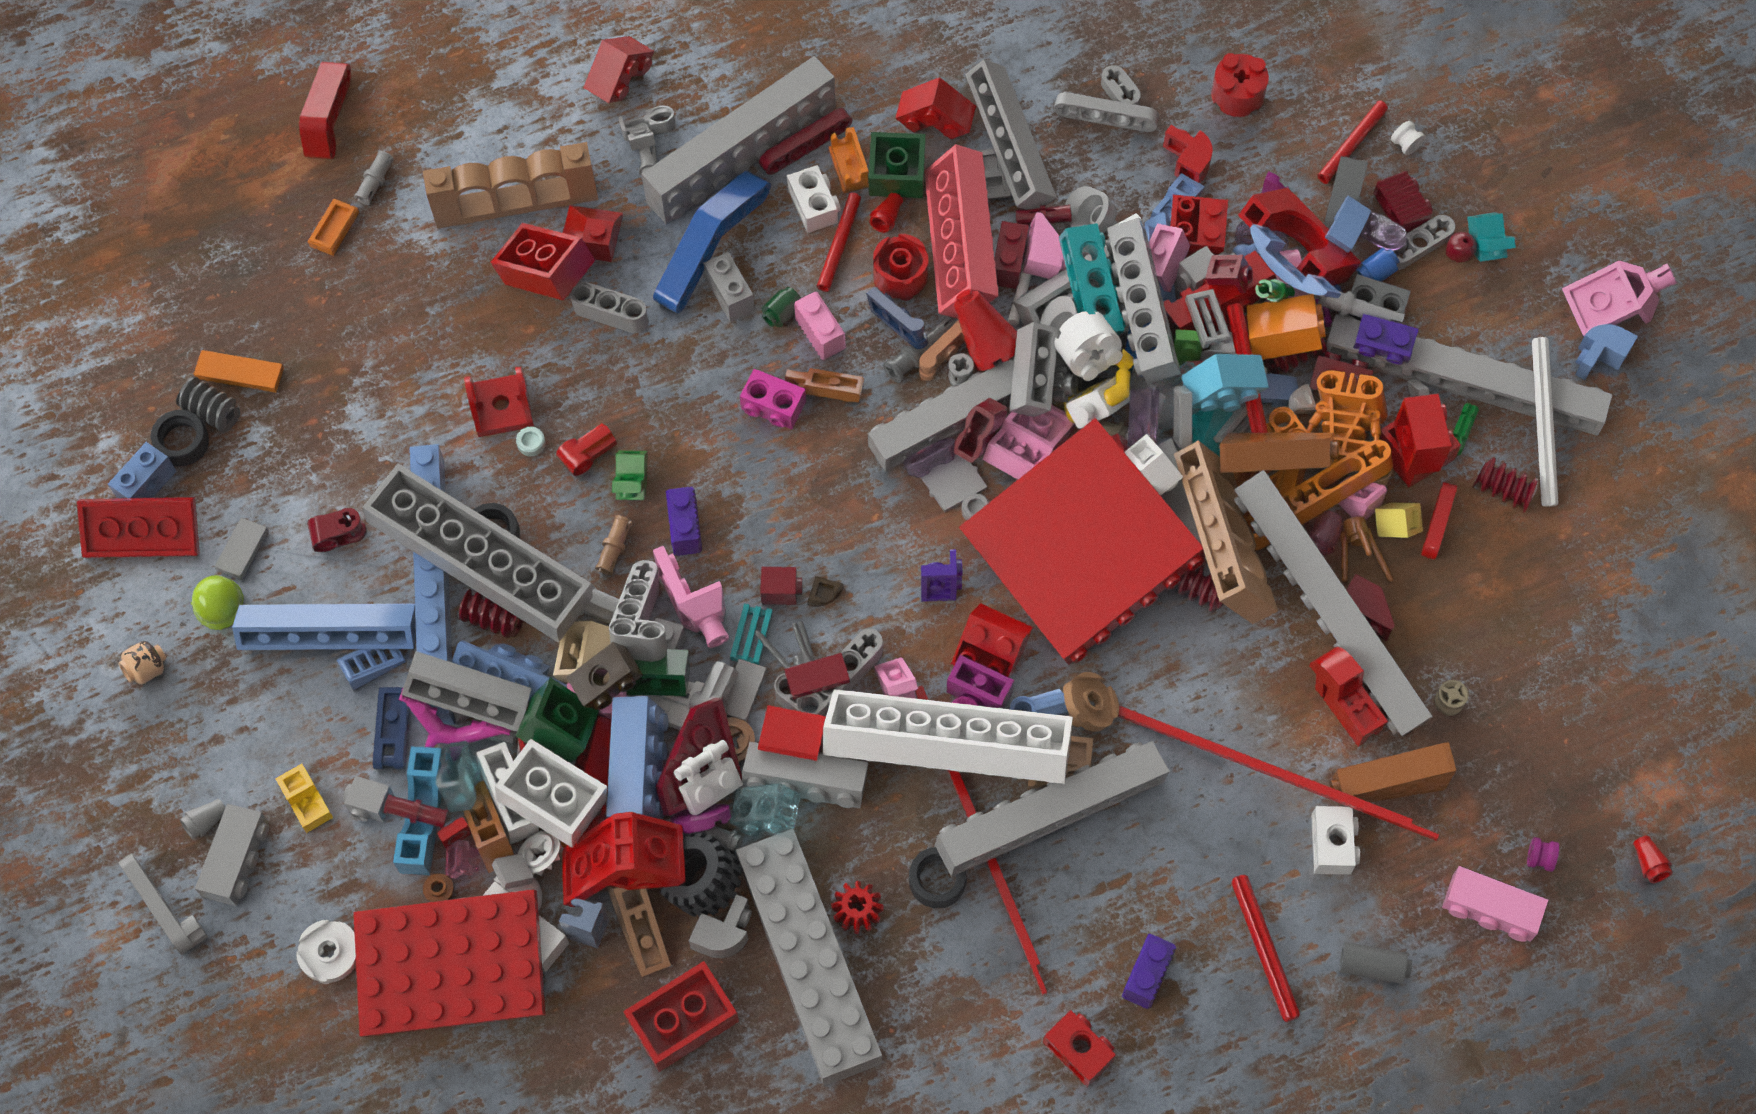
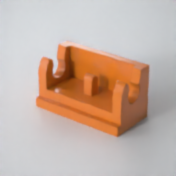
M854 127L846 128V136L842 139H838L836 133H833L830 138L831 146H828L843 194L868 187L869 170Z

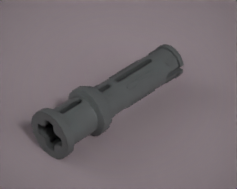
M946 316L939 324L926 333L928 345L923 349H916L913 346L901 348L899 355L891 361L887 360L884 362L883 367L887 375L893 381L900 383L906 373L913 368L917 369L919 367L921 355L956 322L952 320L949 323L951 317Z

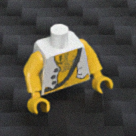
M1124 349L1122 350V359L1115 364L1119 367L1115 376L1080 391L1076 395H1072V397L1068 396V402H1063L1066 417L1070 422L1075 423L1077 428H1083L1094 418L1099 421L1110 416L1134 399L1130 391L1131 373L1128 371L1134 364V358Z

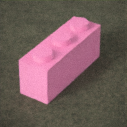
M1459 866L1452 876L1442 908L1449 910V913L1457 918L1466 919L1468 917L1476 920L1483 928L1489 930L1499 929L1507 932L1508 936L1514 940L1521 942L1528 940L1531 942L1538 934L1548 900Z

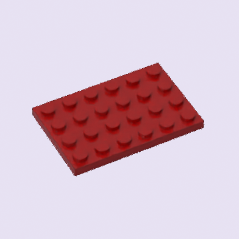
M536 890L353 912L360 1037L546 1016Z

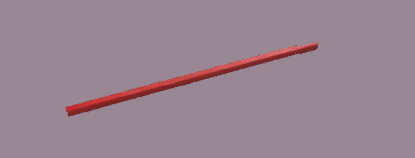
M922 685L917 690H914L917 699L928 700ZM947 770L966 816L969 818L976 811L961 775L957 771ZM996 858L986 861L1042 996L1043 994L1047 996V990L1036 967L1037 965L1040 966V961Z
M1119 706L1117 717L1435 841L1439 838V834L1412 824L1413 819Z

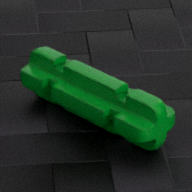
M1470 403L1464 405L1453 431L1454 437L1461 444L1456 456L1461 455L1479 411L1476 405Z

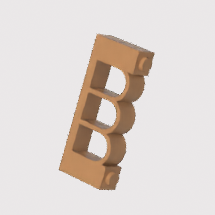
M587 142L560 146V150H540L529 155L527 159L518 156H504L492 161L488 166L481 163H465L458 165L452 170L450 166L423 171L426 195L437 229L599 200ZM545 176H561L559 178L537 181ZM510 182L523 183L520 185L499 188L503 184ZM471 189L485 190L481 192L460 195L461 193Z
M1196 441L1174 453L1178 470L1183 476L1182 483L1219 601L1252 624L1278 612L1271 587L1267 585L1265 569L1254 551L1256 543L1253 533L1243 517L1245 513L1243 514L1234 501L1238 497L1234 489L1238 486L1233 472L1220 473V457L1200 441Z

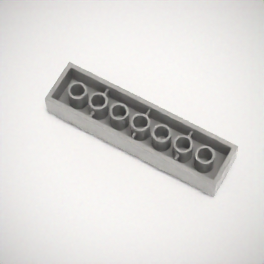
M813 56L641 173L646 203L665 224L673 219L680 218L690 207L702 203L709 194L715 190L722 189L727 185L728 181L748 170L751 165L759 161L760 157L767 150L832 112L836 108L835 77Z
M400 464L394 467L362 507L368 524L558 643L593 598L592 586L589 581Z
M794 829L737 849L736 854L740 862V868L823 1086L881 1065V1051Z

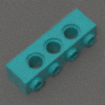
M1098 223L1066 228L1058 238L1077 313L1087 311L1089 315L1096 314L1094 312H1098L1096 305L1102 306L1106 312L1103 315L1119 336L1124 331L1126 325L1117 302L1119 300L1116 290L1117 286L1113 285L1111 278L1112 264L1110 259L1106 258L1104 250L1105 236L1103 232H1100ZM1082 252L1089 253L1092 257V261L1086 260L1083 257ZM1089 278L1096 280L1099 288L1093 287L1089 282Z

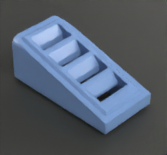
M359 649L337 659V662L350 686L355 690L405 663L406 661L400 650L389 649L394 658L388 660L383 652L385 649ZM378 654L383 663L377 665L372 656ZM368 660L371 668L365 669L362 662ZM357 665L360 672L354 674L352 667Z

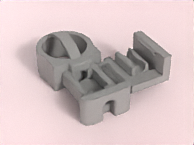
M664 105L645 110L646 115L644 117L623 122L622 116L619 117L623 138L625 141H629L632 151L655 145L654 135L667 133L675 127L676 120L672 108ZM664 117L668 118L667 120H664V121H659V122H658V121H655V120H657V119H659V118H664Z

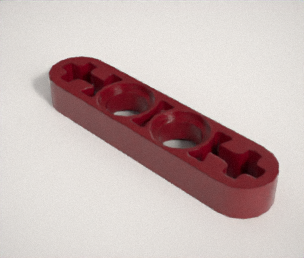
M838 108L767 150L760 157L759 165L768 175L779 172L830 141L833 133H836L838 136L845 132L846 128H849L852 124V117L844 108Z

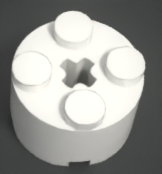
M1085 311L1069 318L1059 329L1061 331L1059 339L1055 338L1054 341L1056 350L1075 375L1082 377L1085 381L1093 380L1099 373L1105 371L1111 365L1120 362L1123 356L1121 352V339L1104 316L1094 311L1096 314L1089 315Z

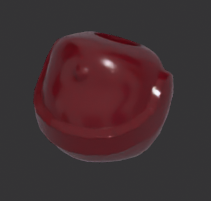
M1457 232L1448 241L1446 256L1457 263L1466 262L1475 255L1477 243L1471 234Z

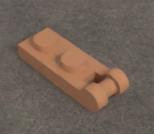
M959 320L921 355L919 360V375L921 379L925 381L934 379L936 369L945 360L949 361L953 355H956L958 347L965 342Z

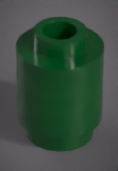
M791 287L780 289L762 306L763 320L771 327H782L795 314L794 304L797 300L801 299L800 295Z

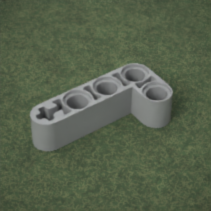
M649 560L638 561L632 566L609 624L610 644L615 642L626 646L634 660L658 661L666 656L667 646L664 626L660 622L649 621L660 592L658 566Z
M874 629L861 631L842 650L841 653L845 664L853 663L857 668L853 671H847L850 683L838 686L836 690L851 691L880 660L883 654V640L878 631ZM785 673L777 677L774 689L776 700L780 706L785 709L805 712L803 711L805 706L814 705L818 709L812 714L827 716L833 692L824 690L793 699L791 694L787 695L781 692L784 687H788Z

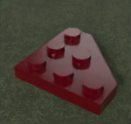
M715 697L690 708L656 784L663 815L670 816L687 808L679 787L687 783L688 780L687 778L681 781L678 780L674 770L682 766V761L687 758H694L701 754L703 748L711 743L716 744L721 740L727 743L729 750L721 755V760L731 758L742 781V773L722 698ZM708 764L700 768V774L709 768Z

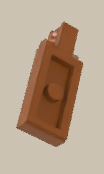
M809 368L808 372L787 370L785 375V381L804 388L806 394L857 403L860 402L865 380L861 376Z

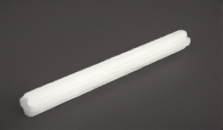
M1538 337L1532 340L1541 503L1542 506L1553 507L1558 504L1549 340L1546 337Z

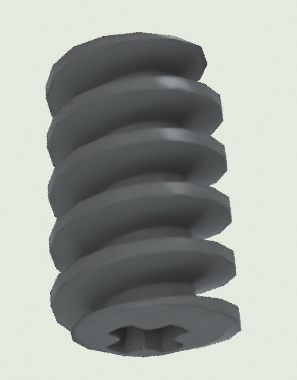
M196 376L191 377L182 386L176 398L178 407L180 406L182 410L195 413L202 421L207 422L212 427H216L221 432L230 430L240 416V408L235 407V398H227L226 393H218V389L213 386L209 388L207 382H200V379Z

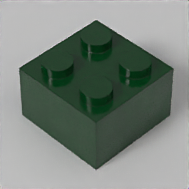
M871 132L868 174L869 196L888 197L890 193H896L906 198H923L926 134Z
M550 677L531 697L516 737L525 743L532 739L562 759L572 763L585 750L599 710L584 707L576 693Z

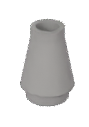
M217 798L213 802L185 812V816L180 819V822L192 839L198 836L202 838L222 818L226 807Z

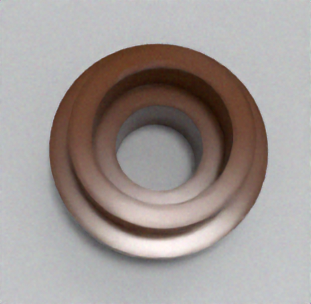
M441 873L429 876L423 885V894L429 902L449 900L454 892L452 880L447 875ZM443 884V889L440 892L433 891L434 885Z

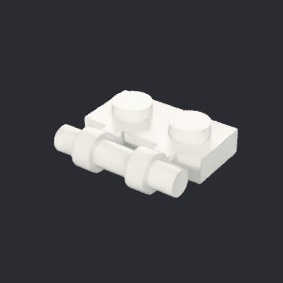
M724 740L716 744L711 743L703 748L701 754L694 758H687L682 761V766L674 770L678 780L681 781L684 778L688 780L679 789L692 815L700 814L743 785L731 758L721 760V755L729 750ZM708 764L709 768L700 774V768Z

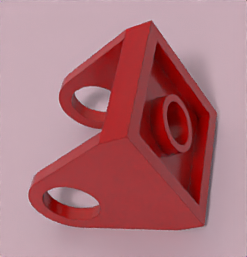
M521 366L515 367V375L478 382H474L471 376L464 377L467 398L478 438L521 430L526 427H534L526 377ZM500 400L509 402L508 407L503 410L495 409L494 405Z

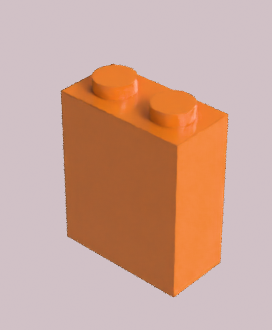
M1314 294L1286 298L1280 302L1270 301L1246 306L1249 340L1253 355H1261L1262 360L1322 349L1321 338L1326 337L1322 304H1316Z

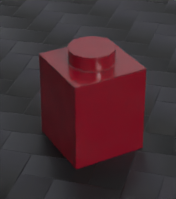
M761 566L760 596L762 605H797V595H802L803 578L797 577L796 567Z

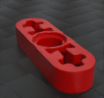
M1444 481L1441 485L1421 551V556L1433 560L1437 557L1457 485Z

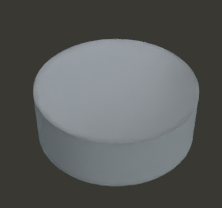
M981 494L968 495L962 502L961 512L964 519L967 521L986 506L989 500Z

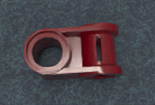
M344 508L329 514L317 515L307 521L312 548L315 552H328L337 547L357 543L367 533L365 523L361 520L359 513L352 508Z

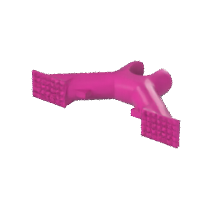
M400 695L399 698L400 701L406 703L429 733L425 747L434 748L438 743H445L451 747L449 761L456 760L459 757L465 744L500 734L510 735L511 732L510 729L485 721L478 722L472 720L470 725L457 728L442 722L436 714L438 708Z

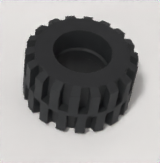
M697 832L696 835L693 833L685 834V839H683L685 882L679 886L660 887L662 889L661 894L672 904L691 916H700L701 913L708 915V912L715 915L719 913L718 909L720 907L725 909L729 905L727 901L730 898L734 899L737 894L734 891L741 884V880L738 879V876L742 875V870L738 866L740 862L729 848L713 836L706 835L703 832ZM707 864L703 877L692 885L695 873Z

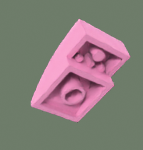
M1052 404L1051 411L1036 417L1011 412L1005 419L1000 431L988 443L982 460L1019 479L1061 446L1076 424L1068 420L1063 410Z

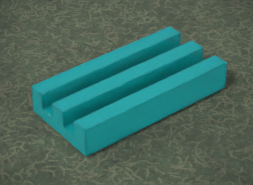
M744 603L730 660L738 662V659L757 665L760 664L764 645L759 639L754 658L749 657L759 616L764 617L761 633L767 638L773 609L767 608L763 610L759 606L754 608L750 607V604ZM750 614L753 615L750 624L743 654L738 655L745 627L747 624L748 616Z

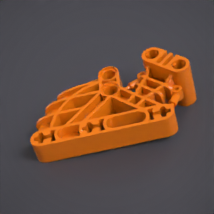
M1331 370L1320 374L1317 379L1320 402L1315 406L1316 412L1309 420L1307 429H1305L1290 408L1278 407L1271 412L1269 422L1266 424L1268 433H1311L1323 419V433H1333L1334 441L1339 443L1338 459H1334L1331 467L1324 469L1304 482L1303 478L1306 468L1279 470L1269 477L1301 525L1391 471L1393 467L1391 448L1388 443L1380 440V424L1386 421L1388 410L1383 384L1377 377L1360 374L1357 384L1354 373L1350 374L1349 382H1347L1345 372ZM1284 422L1289 423L1287 426L1284 427L1278 426ZM1371 430V436L1374 437V441H1365V431ZM1261 471L1233 472L1237 486L1239 487ZM1358 471L1357 474L1334 488L1324 489L1350 472ZM1247 511L1243 517L1253 533L1255 530L1250 523L1254 521V518ZM1256 532L1255 534L1253 533L1256 543L1255 550H1260L1271 544L1265 535L1260 538Z

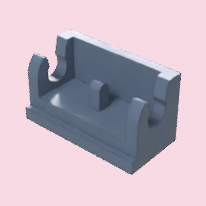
M581 899L571 900V904L575 907H581L583 913L577 917L571 914H562L559 922L566 937L598 949L609 922L603 903L597 902L593 904Z

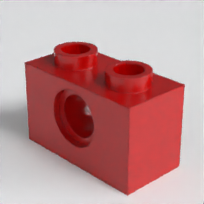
M1070 1010L1044 1035L1043 1044L1088 1088L1114 1062L1116 1054L1113 1051L1115 1048L1104 1036L1098 1037L1091 1030V1023L1082 1014L1076 1015ZM1077 1040H1083L1088 1043L1090 1050L1086 1053H1079L1073 1048V1043Z

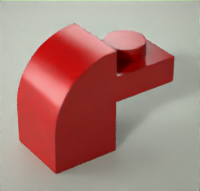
M1170 125L1165 132L1163 147L1180 156L1176 161L1174 175L1179 177L1182 173L1201 184L1210 168L1213 153L1210 139L1201 130L1195 137H1192L1187 131Z
M1341 647L1331 649L1309 664V667L1316 674L1315 690L1322 698L1329 689L1337 700H1340L1363 685L1364 670Z

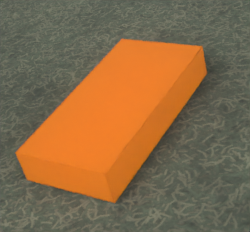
M333 199L309 238V246L334 256L360 213L358 208Z

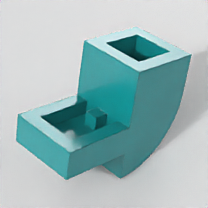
M1493 212L1467 217L1469 234L1473 236L1477 243L1475 256L1480 262L1507 258V249L1516 248L1515 237L1505 235L1503 213Z

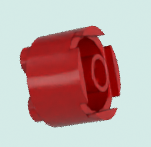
M1229 53L1223 57V60L1216 67L1211 90L1213 102L1217 103L1223 113L1233 117H1245L1262 106L1269 81L1265 61L1262 58L1248 54Z
M898 234V237L890 238L889 236L881 240L873 253V278L875 286L882 293H887L892 298L903 301L912 299L913 296L925 287L928 281L929 259L924 244L918 238L908 234Z

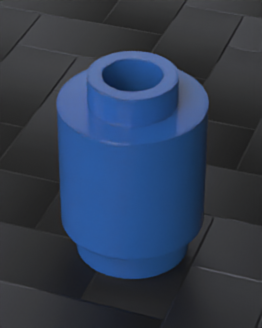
M1381 248L1365 259L1356 271L1358 275L1382 282L1398 271L1397 264L1400 261L1391 249L1386 251L1384 248Z

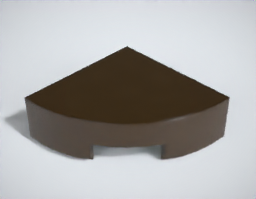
M815 576L807 605L819 607L833 602L841 594L844 584Z

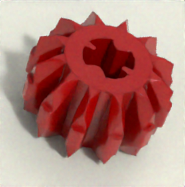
M859 880L855 882V888L853 889L848 883H845L843 885L845 893L836 891L834 896L837 901L831 903V909L837 912L834 915V921H843L842 929L844 931L853 925L855 934H859L860 926H864L866 931H871L870 921L879 923L880 916L877 913L884 911V905L878 903L881 899L880 892L872 893L873 885L871 884L861 889V881ZM857 903L858 906H863V910L858 912L856 908L852 909V904Z

